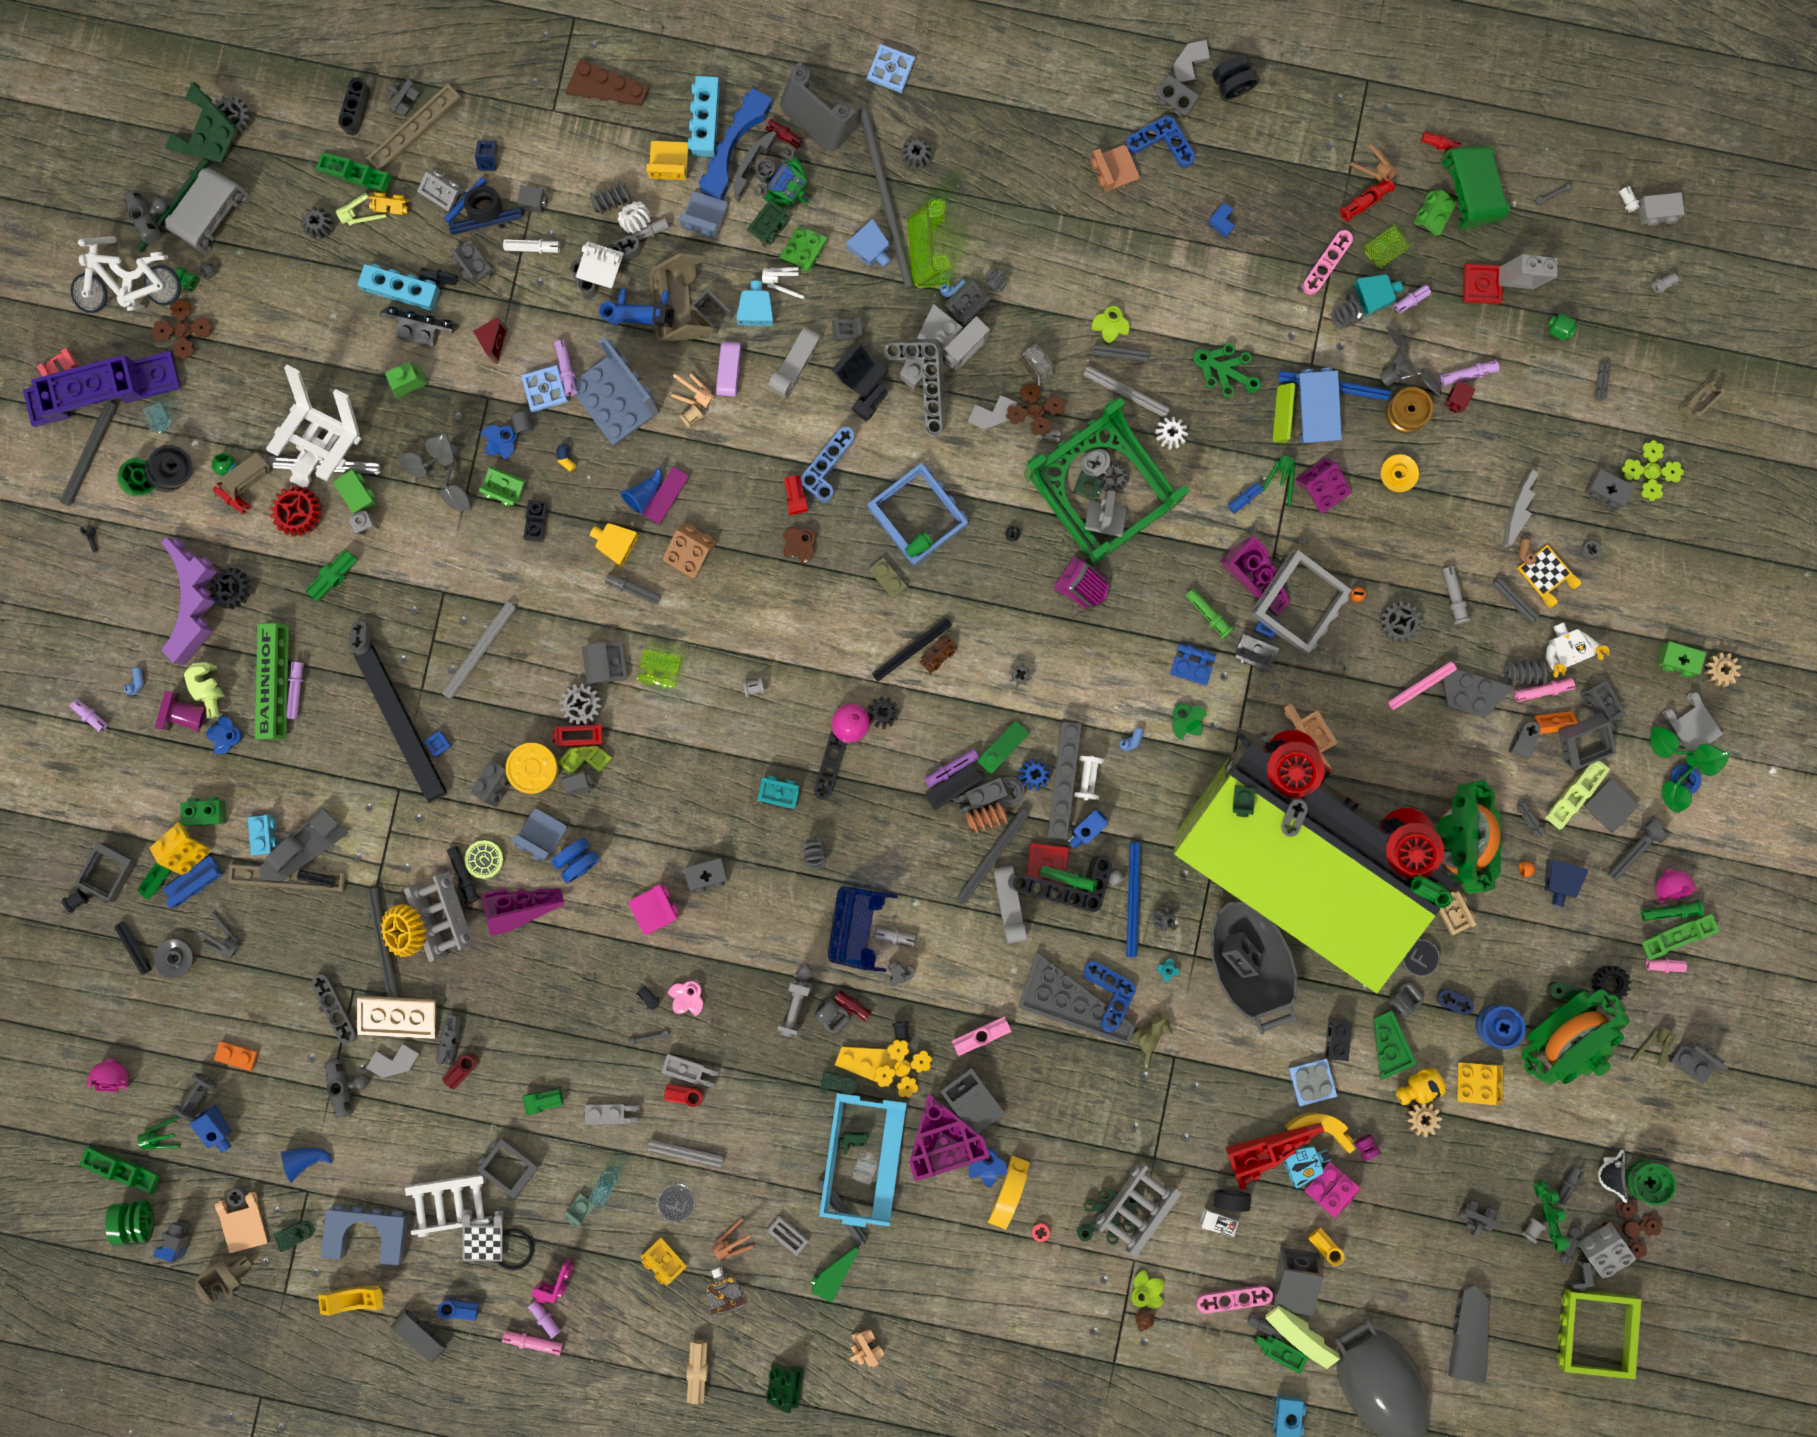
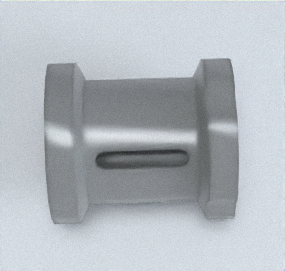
M762 677L748 682L743 680L746 697L756 693L765 694Z
M1531 1217V1223L1521 1234L1536 1244L1541 1232L1547 1228Z

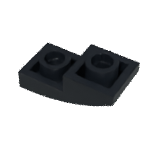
M528 499L524 540L543 542L547 518V501Z

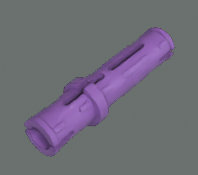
M971 749L947 765L938 767L937 771L924 777L929 788L944 779L945 781L948 780L949 776L978 760L979 757L976 751Z

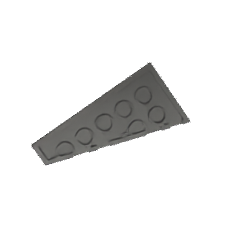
M1036 952L1018 1008L1126 1045L1130 1044L1135 1026L1123 1018L1120 1026L1115 1031L1106 1032L1103 1030L1101 1019L1108 1006ZM1112 1015L1109 1020H1106L1109 1022L1108 1026L1114 1025L1112 1021L1116 1015Z

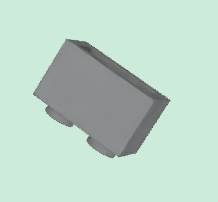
M1682 192L1644 196L1639 203L1640 224H1647L1648 226H1654L1660 222L1673 224L1685 215Z

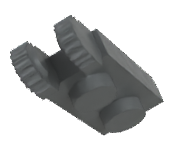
M1002 777L966 792V794L953 799L954 803H959L966 798L969 799L971 805L964 806L958 810V813L962 814L1008 796L1009 793Z

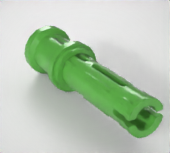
M1195 588L1185 595L1209 621V626L1213 627L1220 634L1221 639L1225 638L1235 629L1223 619L1224 616L1222 614H1218Z

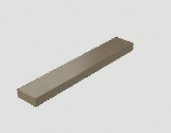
M447 83L369 154L366 160L376 170L383 171L454 107L462 97Z
M229 864L228 883L345 891L346 872L298 869L285 880L279 882L260 879V866ZM305 870L308 873L313 872L326 875V877L336 878L335 886L329 888L325 887V885L309 883L307 880L300 881L297 879L298 871Z

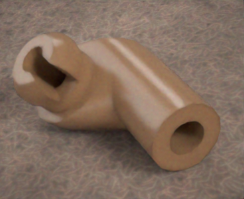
M1521 539L1519 557L1525 564L1532 565L1537 559L1535 554L1529 550L1530 540Z

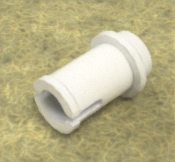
M1630 186L1619 191L1626 205V210L1633 212L1640 207V201L1636 200Z

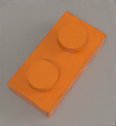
M1573 711L1534 716V722L1540 727V734L1558 732L1578 723Z
M219 1041L214 1060L252 1071L259 1051Z

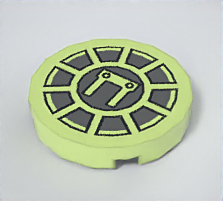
M486 840L477 841L466 851L465 866L469 873L477 878H491L502 869L504 856L500 847L494 842Z

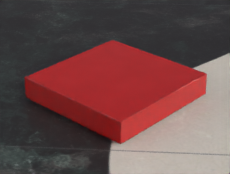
M1464 265L1463 303L1499 305L1502 303L1503 286H1499V265Z
M1030 843L1027 876L1065 886V883L1041 877L1040 869L1042 866H1048L1066 872L1069 847Z

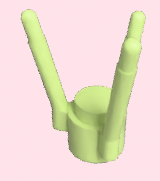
M363 193L349 204L336 210L342 224L348 222L349 226L359 222L386 218L387 215L381 214L357 219L353 218L356 216L353 207L368 198L367 193Z

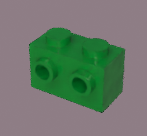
M206 797V801H199V798H188L187 802L180 803L181 824L183 826L226 824L225 801L218 800V797Z

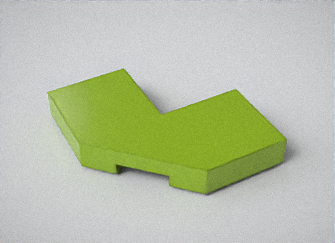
M599 746L569 748L558 763L570 774H574L586 761L600 773L611 761L612 757Z

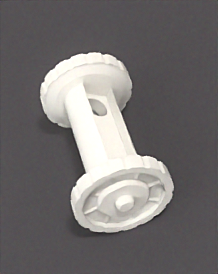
M1079 756V760L1084 762L1080 792H1074V797L1084 798V800H1099V796L1094 794L1098 764L1104 763V759L1094 756Z

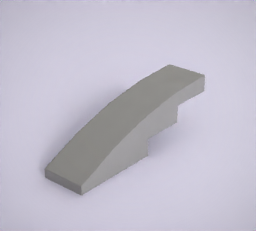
M1534 470L1528 472L1511 505L1503 540V547L1505 548L1513 544L1532 514L1525 509L1535 496V493L1529 490L1539 475Z

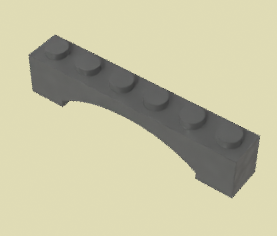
M1068 722L1060 724L1056 772L1047 829V837L1066 840L1068 837L1081 724Z

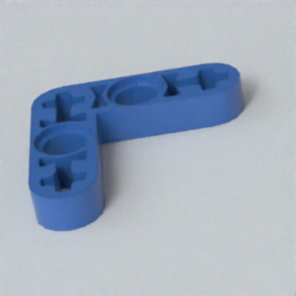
M1165 116L1135 132L1126 141L1129 152L1136 154L1164 139L1179 166L1187 168L1194 161L1195 155L1176 121L1170 116ZM1166 122L1167 125L1171 124L1170 129L1168 130L1167 127L1162 129L1160 135L1159 129L1163 128L1164 123ZM1147 131H1154L1156 137L1148 139L1145 134ZM1142 136V141L1138 143L1137 147L1131 146L1132 140L1137 142ZM1179 138L1182 143L1180 146H1174L1171 140ZM1181 149H1183L1185 156H1190L1188 162L1187 160H1182L1183 154Z
M1091 961L1083 969L1084 976L1114 994L1101 1019L1103 1030L1113 1032L1120 1026L1136 993V986L1132 981L1096 961ZM1092 967L1095 968V972H1096V973H1094L1093 975L1090 974V972H1091L1090 969H1091ZM1101 972H1104V974L1101 976V978L1098 979V977L1100 976L1099 974H1100ZM1105 976L1113 977L1114 984L1108 985L1105 982ZM1126 986L1129 987L1127 994L1124 993V987ZM1114 1002H1121L1123 1010L1117 1011L1114 1008ZM1112 1015H1116L1112 1021L1114 1025L1108 1026L1109 1022L1106 1020H1109Z

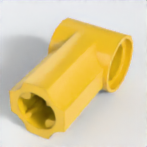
M1321 1227L1315 1229L1308 1237L1311 1243L1331 1265L1339 1266L1342 1264L1345 1258L1342 1250ZM1332 1251L1339 1252V1257L1336 1260H1331L1329 1257Z

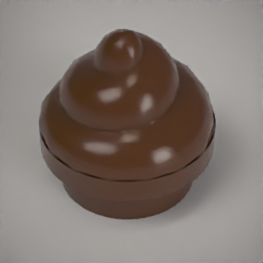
M1140 1310L1135 1316L1140 1332L1154 1325V1315L1148 1311Z

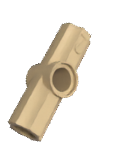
M704 1340L690 1342V1358L687 1365L686 1380L688 1381L687 1403L691 1404L704 1403L705 1382H707L708 1342Z

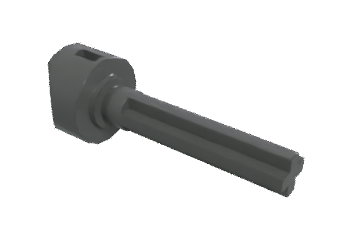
M1650 816L1641 826L1646 834L1608 873L1615 881L1625 873L1654 840L1663 843L1671 835V831L1662 828L1657 817Z

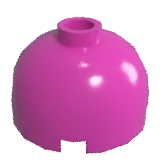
M857 704L841 706L836 710L831 719L833 734L845 743L860 741L866 736L870 728L869 715L863 707Z
M1673 868L1663 871V876L1659 877L1655 883V893L1660 903H1667V898H1671L1673 901L1694 893L1693 890H1697L1695 882L1689 874L1684 871H1674Z
M106 1059L104 1063L95 1065L87 1078V1088L90 1089L91 1086H95V1091L119 1092L118 1088L124 1087L123 1091H125L129 1085V1074L126 1068L118 1064L117 1060Z

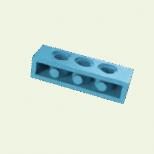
M696 76L695 83H692L694 101H691L690 109L691 113H693V119L689 121V130L692 131V138H688V149H691L693 156L715 157L720 93L718 77ZM703 96L709 97L707 101L700 100ZM702 114L708 115L706 119L699 118ZM701 132L707 133L703 138L698 137Z
M364 264L357 285L362 291L433 312L441 292L433 281L425 280L423 282L410 274H407L406 277L393 269H389V271L383 270L381 266L371 264V266ZM381 278H385V282L383 284H378V281ZM399 283H404L401 289L396 290V286ZM422 288L420 294L414 295L416 289Z

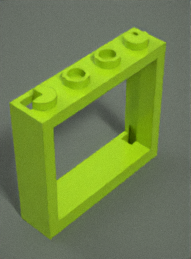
M1565 1288L1563 1298H1561L1563 1313L1560 1314V1325L1562 1327L1561 1333L1558 1335V1344L1560 1345V1353L1557 1354L1558 1367L1564 1372L1636 1380L1641 1299L1635 1295L1588 1290L1576 1291L1575 1289ZM1576 1299L1626 1304L1621 1370L1571 1365Z

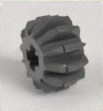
M918 136L917 141H914L911 137L910 143L904 142L905 148L901 149V154H903L902 161H907V167L913 165V169L916 170L918 165L921 169L924 168V164L929 165V158H932L933 153L930 152L932 146L927 145L926 139L921 142ZM914 151H918V153L920 152V155H916Z
M312 206V211L305 209L307 215H301L304 221L300 223L304 228V233L306 235L310 234V237L313 239L316 236L322 239L323 234L329 236L327 231L333 230L330 224L334 223V220L330 217V212L325 211L321 206L318 210L315 206Z
M1348 301L1332 310L1330 314L1332 323L1337 329L1353 326L1363 319L1364 310L1359 301Z
M812 837L804 840L803 853L807 868L809 870H817L825 867L826 852L823 839L821 837Z

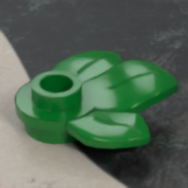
M1183 703L1176 705L1172 713L1175 719L1172 724L1175 736L1178 739H1182L1186 732L1195 736L1202 735L1200 720L1207 716L1204 709L1199 706L1189 707ZM1180 710L1185 711L1184 717L1179 715Z

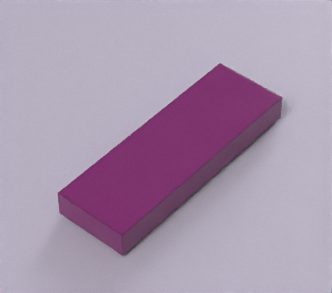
M672 467L643 515L661 525L690 477L677 468Z

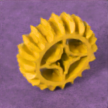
M401 904L389 908L382 917L383 922L380 923L382 926L380 932L383 933L382 939L386 942L385 946H389V952H394V955H400V957L418 953L422 950V946L425 945L424 939L427 938L425 935L427 929L424 928L425 922L421 919L422 915H419L418 909H413V906Z

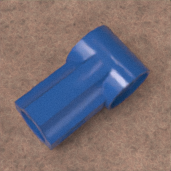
M448 1297L440 1303L437 1313L442 1319L454 1318L476 1321L479 1303L460 1301ZM449 1304L452 1307V1312H446L443 1305Z

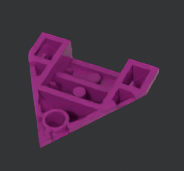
M928 1094L909 1161L915 1182L990 1158L984 1138Z

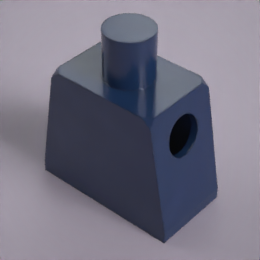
M1547 860L1544 890L1554 893L1552 904L1564 907L1566 897L1576 898L1589 869L1556 860Z

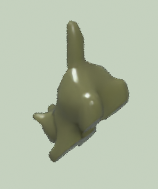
M1159 1012L1152 1015L1146 1028L1137 1027L1132 1035V1041L1145 1053L1143 1061L1145 1069L1149 1068L1152 1051L1156 1048L1160 1037L1165 1033L1173 1034L1170 1029L1169 1020L1166 1016L1161 1017Z

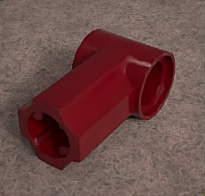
M470 1052L459 1058L458 1062L442 1078L444 1084L455 1090L479 1065L478 1056ZM465 1058L472 1061V1067L465 1065Z

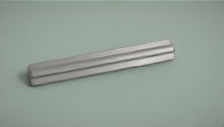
M650 1140L648 1143L649 1151L717 1167L723 1165L724 1157L656 1140Z

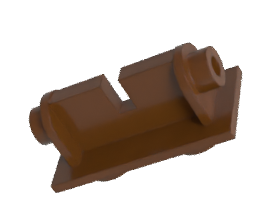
M948 636L942 637L934 645V648L937 650L936 653L930 649L921 657L922 660L919 661L930 674L938 670L941 664L947 658L953 656L958 649L954 641Z

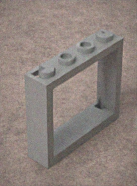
M1294 550L1290 552L1249 614L1302 653H1310L1317 647L1319 638L1328 631L1329 623L1338 616L1339 608L1348 601L1352 590L1302 552ZM1299 562L1339 591L1306 642H1303L1265 614Z

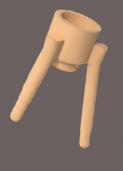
M692 373L690 377L701 388L700 390L677 374H673V377L696 393L695 399L697 401L673 393L671 397L692 405L694 404L700 409L702 407L707 408L714 398L712 391L707 389Z

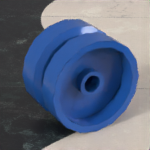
M586 837L577 840L565 848L550 862L556 870L567 867L561 874V878L566 884L586 874L601 860L596 851L586 853L591 846Z
M1493 1004L1481 1010L1476 1018L1475 1029L1477 1035L1482 1042L1498 1049H1510L1518 1045L1525 1035L1523 1017L1511 1007Z

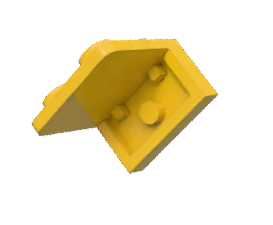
M179 822L150 847L157 864L180 875L188 873L191 868L210 853L209 847L190 838L184 826Z

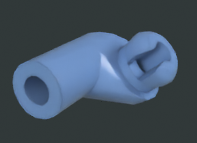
M962 279L956 286L941 285V294L944 297L951 298L966 281Z
M142 668L132 669L133 681L124 686L126 694L135 695L143 687Z
M1135 728L1131 738L1120 741V748L1123 751H1131L1138 748L1144 730Z

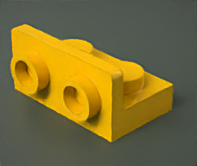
M659 1238L640 1256L643 1259V1265L649 1270L652 1269L656 1274L655 1278L657 1281L665 1285L670 1284L687 1267L662 1238Z

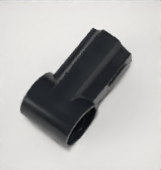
M878 384L867 397H860L851 410L867 422L875 413L877 406L888 395V392L882 385Z

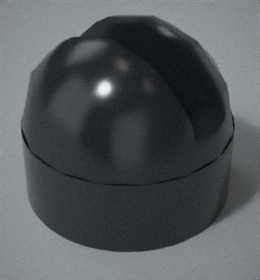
M1016 526L1008 527L1005 532L1006 539L1011 542L1017 541L1021 535L1020 529ZM1012 529H1016L1014 538L1010 537Z

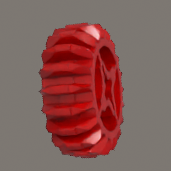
M297 485L294 489V487L289 486L288 491L283 488L282 495L276 494V497H278L277 501L271 500L275 504V507H270V510L274 512L270 515L272 519H275L272 522L273 525H278L277 530L283 531L285 535L291 534L292 537H296L297 533L302 537L304 536V531L307 534H311L309 528L317 529L314 523H320L321 520L317 516L323 515L322 512L318 511L322 508L321 504H317L320 499L314 497L315 493L313 491L309 492V489L306 487L302 489L301 486ZM295 498L291 504H287L289 500ZM306 500L309 504V513L305 511ZM283 509L287 511V522H285L283 517ZM300 519H306L303 523L295 525Z

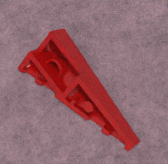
M1322 1123L1225 1147L1240 1189H1245L1248 1183L1254 1179L1258 1180L1261 1177L1260 1175L1269 1168L1273 1169L1296 1153V1149L1304 1143L1306 1145L1310 1143L1311 1138L1320 1132L1324 1133Z

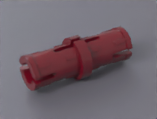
M772 118L768 121L770 125H766L765 129L770 132H776L779 140L786 141L796 149L801 146L799 143L803 142V138L791 132L790 128L787 126L783 127Z
M842 990L834 998L837 1003L847 1009V1012H852L864 1022L867 1021L872 1011L858 1003L857 999L854 1000Z

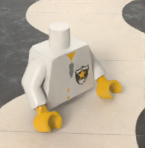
M1563 622L1553 627L1557 638L1548 641L1549 645L1547 646L1545 659L1551 669L1554 670V677H1558V672L1565 676L1566 667L1595 656V653H1597L1599 660H1603L1604 656L1601 653H1606L1609 656V648L1601 646L1589 635L1578 629L1568 632Z

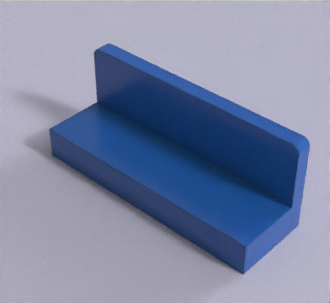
M208 856L191 868L188 873H184L163 888V891L169 898L166 901L169 908H177L224 874L212 856Z

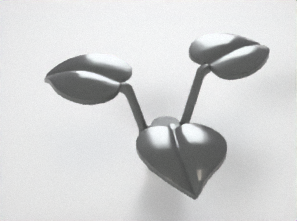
M1387 327L1389 338L1397 348V358L1389 365L1388 369L1380 373L1383 383L1386 386H1390L1397 380L1400 382L1403 379L1420 375L1425 384L1439 398L1441 396L1440 389L1434 375L1426 368H1422V371H1417L1415 364L1408 355L1409 347L1406 340L1397 331ZM1403 370L1409 373L1407 375L1401 376L1403 374Z
M446 433L427 439L425 448L434 458L426 463H423L422 457L414 452H404L398 456L399 463L404 470L416 478L425 477L427 474L426 467L436 460L443 466L449 465L444 482L445 488L440 491L443 501L457 510L467 511L472 509L467 493L457 485H448L452 468L455 465L453 461L458 456L459 450L450 443Z

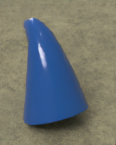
M656 469L651 478L620 492L622 499L641 515L644 513L658 491L662 480L661 470Z
M313 1147L281 1152L284 1172L290 1183L305 1171L306 1168L318 1161L332 1164L331 1155L324 1149Z

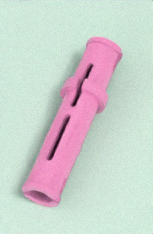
M1573 678L1560 681L1552 680L1543 685L1515 690L1514 696L1517 702L1546 695L1555 696L1563 691L1574 690L1575 683Z
M505 1330L504 1339L502 1340V1343L516 1345L520 1349L525 1347L560 1356L563 1346L562 1342L529 1336L525 1332L520 1334Z

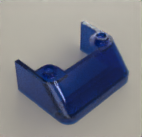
M847 886L839 888L828 948V959L831 963L862 970L886 972L887 968L875 966L876 955L872 949H868L873 910L879 911L883 908L885 897L898 899L897 894Z

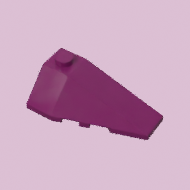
M1255 535L1233 547L1220 561L1224 568L1257 599L1260 598L1276 574L1275 566L1272 565L1269 559L1267 548ZM1284 587L1281 588L1268 607L1276 616L1290 603Z
M498 889L481 893L490 936L509 932L565 904L561 889H537L535 892H525L524 889H518L517 892H507L506 889Z

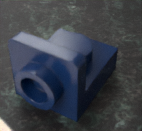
M477 141L475 160L478 170L496 171L497 141Z

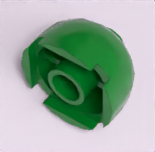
M134 457L128 459L120 466L117 472V482L126 494L141 497L154 490L144 476L143 469L147 460L144 461Z

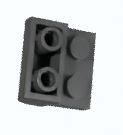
M601 642L582 647L586 685L627 680L623 642Z

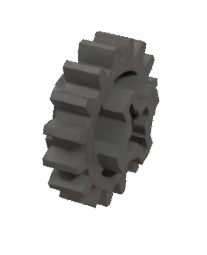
M223 95L222 101L215 99L217 103L215 106L222 110L238 128L237 132L240 131L243 134V127L249 128L246 122L251 121V118L248 116L251 112L245 102H242L239 97L234 98L232 95H229L228 99Z
M1403 601L1398 602V605L1392 603L1391 608L1386 607L1384 609L1386 613L1381 614L1384 620L1379 622V624L1384 625L1381 632H1387L1385 637L1392 636V642L1399 639V643H1403L1405 639L1407 642L1411 641V636L1417 637L1418 634L1415 631L1422 629L1418 624L1423 622V620L1418 619L1421 613H1415L1417 607L1410 608L1409 602L1403 606ZM1402 610L1408 612L1410 615L1403 613ZM1392 614V621L1389 623V618ZM1407 619L1403 624L1395 625L1399 620ZM1411 621H1413L1412 629H1410Z

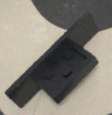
M388 306L380 311V316L398 320L396 338L431 347L435 345L437 330L454 333L459 327L452 320H438L431 315L421 316L417 315L414 311H400L394 306Z

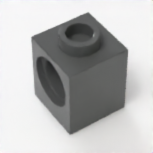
M520 185L517 200L519 208L521 210L543 213V209L547 207L548 197L544 190Z

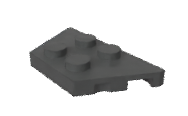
M1458 669L1443 678L1442 683L1443 691L1446 695V707L1481 718H1485L1513 688V686Z

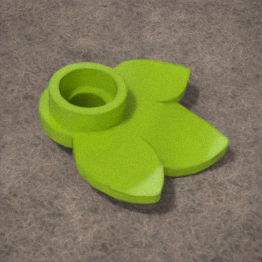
M1109 306L1104 313L1098 314L1094 318L1091 329L1093 331H1102V337L1105 342L1111 343L1117 338L1119 333L1128 335L1130 326L1123 317L1122 310L1119 307ZM1111 313H1115V314H1116V318H1115V319H1112V318L1110 317V314H1111Z
M1141 1270L1133 1280L1134 1289L1130 1295L1131 1302L1136 1307L1158 1308L1164 1303L1163 1299L1159 1296L1164 1289V1280L1160 1278L1149 1279L1146 1270ZM1140 1293L1143 1295L1142 1301L1138 1299Z

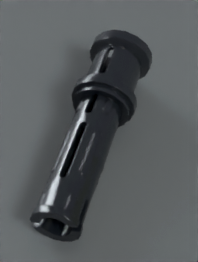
M454 846L447 849L446 851L459 882L458 889L461 890L465 900L463 902L464 905L480 900L481 897L477 895L474 887L475 881L470 879L459 847Z

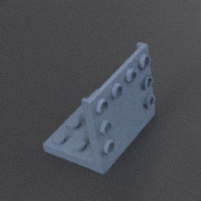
M602 337L598 342L607 357L575 380L578 391L575 396L611 444L616 446L659 414L655 406L657 402L646 385L641 386L638 382L641 378L635 370L632 372L627 367L629 362L623 354L621 355L611 339L607 341L605 337Z

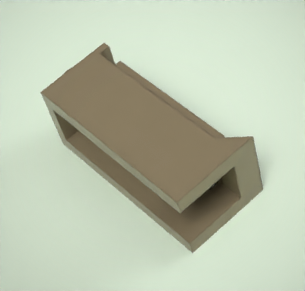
M256 452L219 479L222 483V489L236 501L237 494L240 495L265 477L266 473L270 474L269 461L264 456L260 457Z

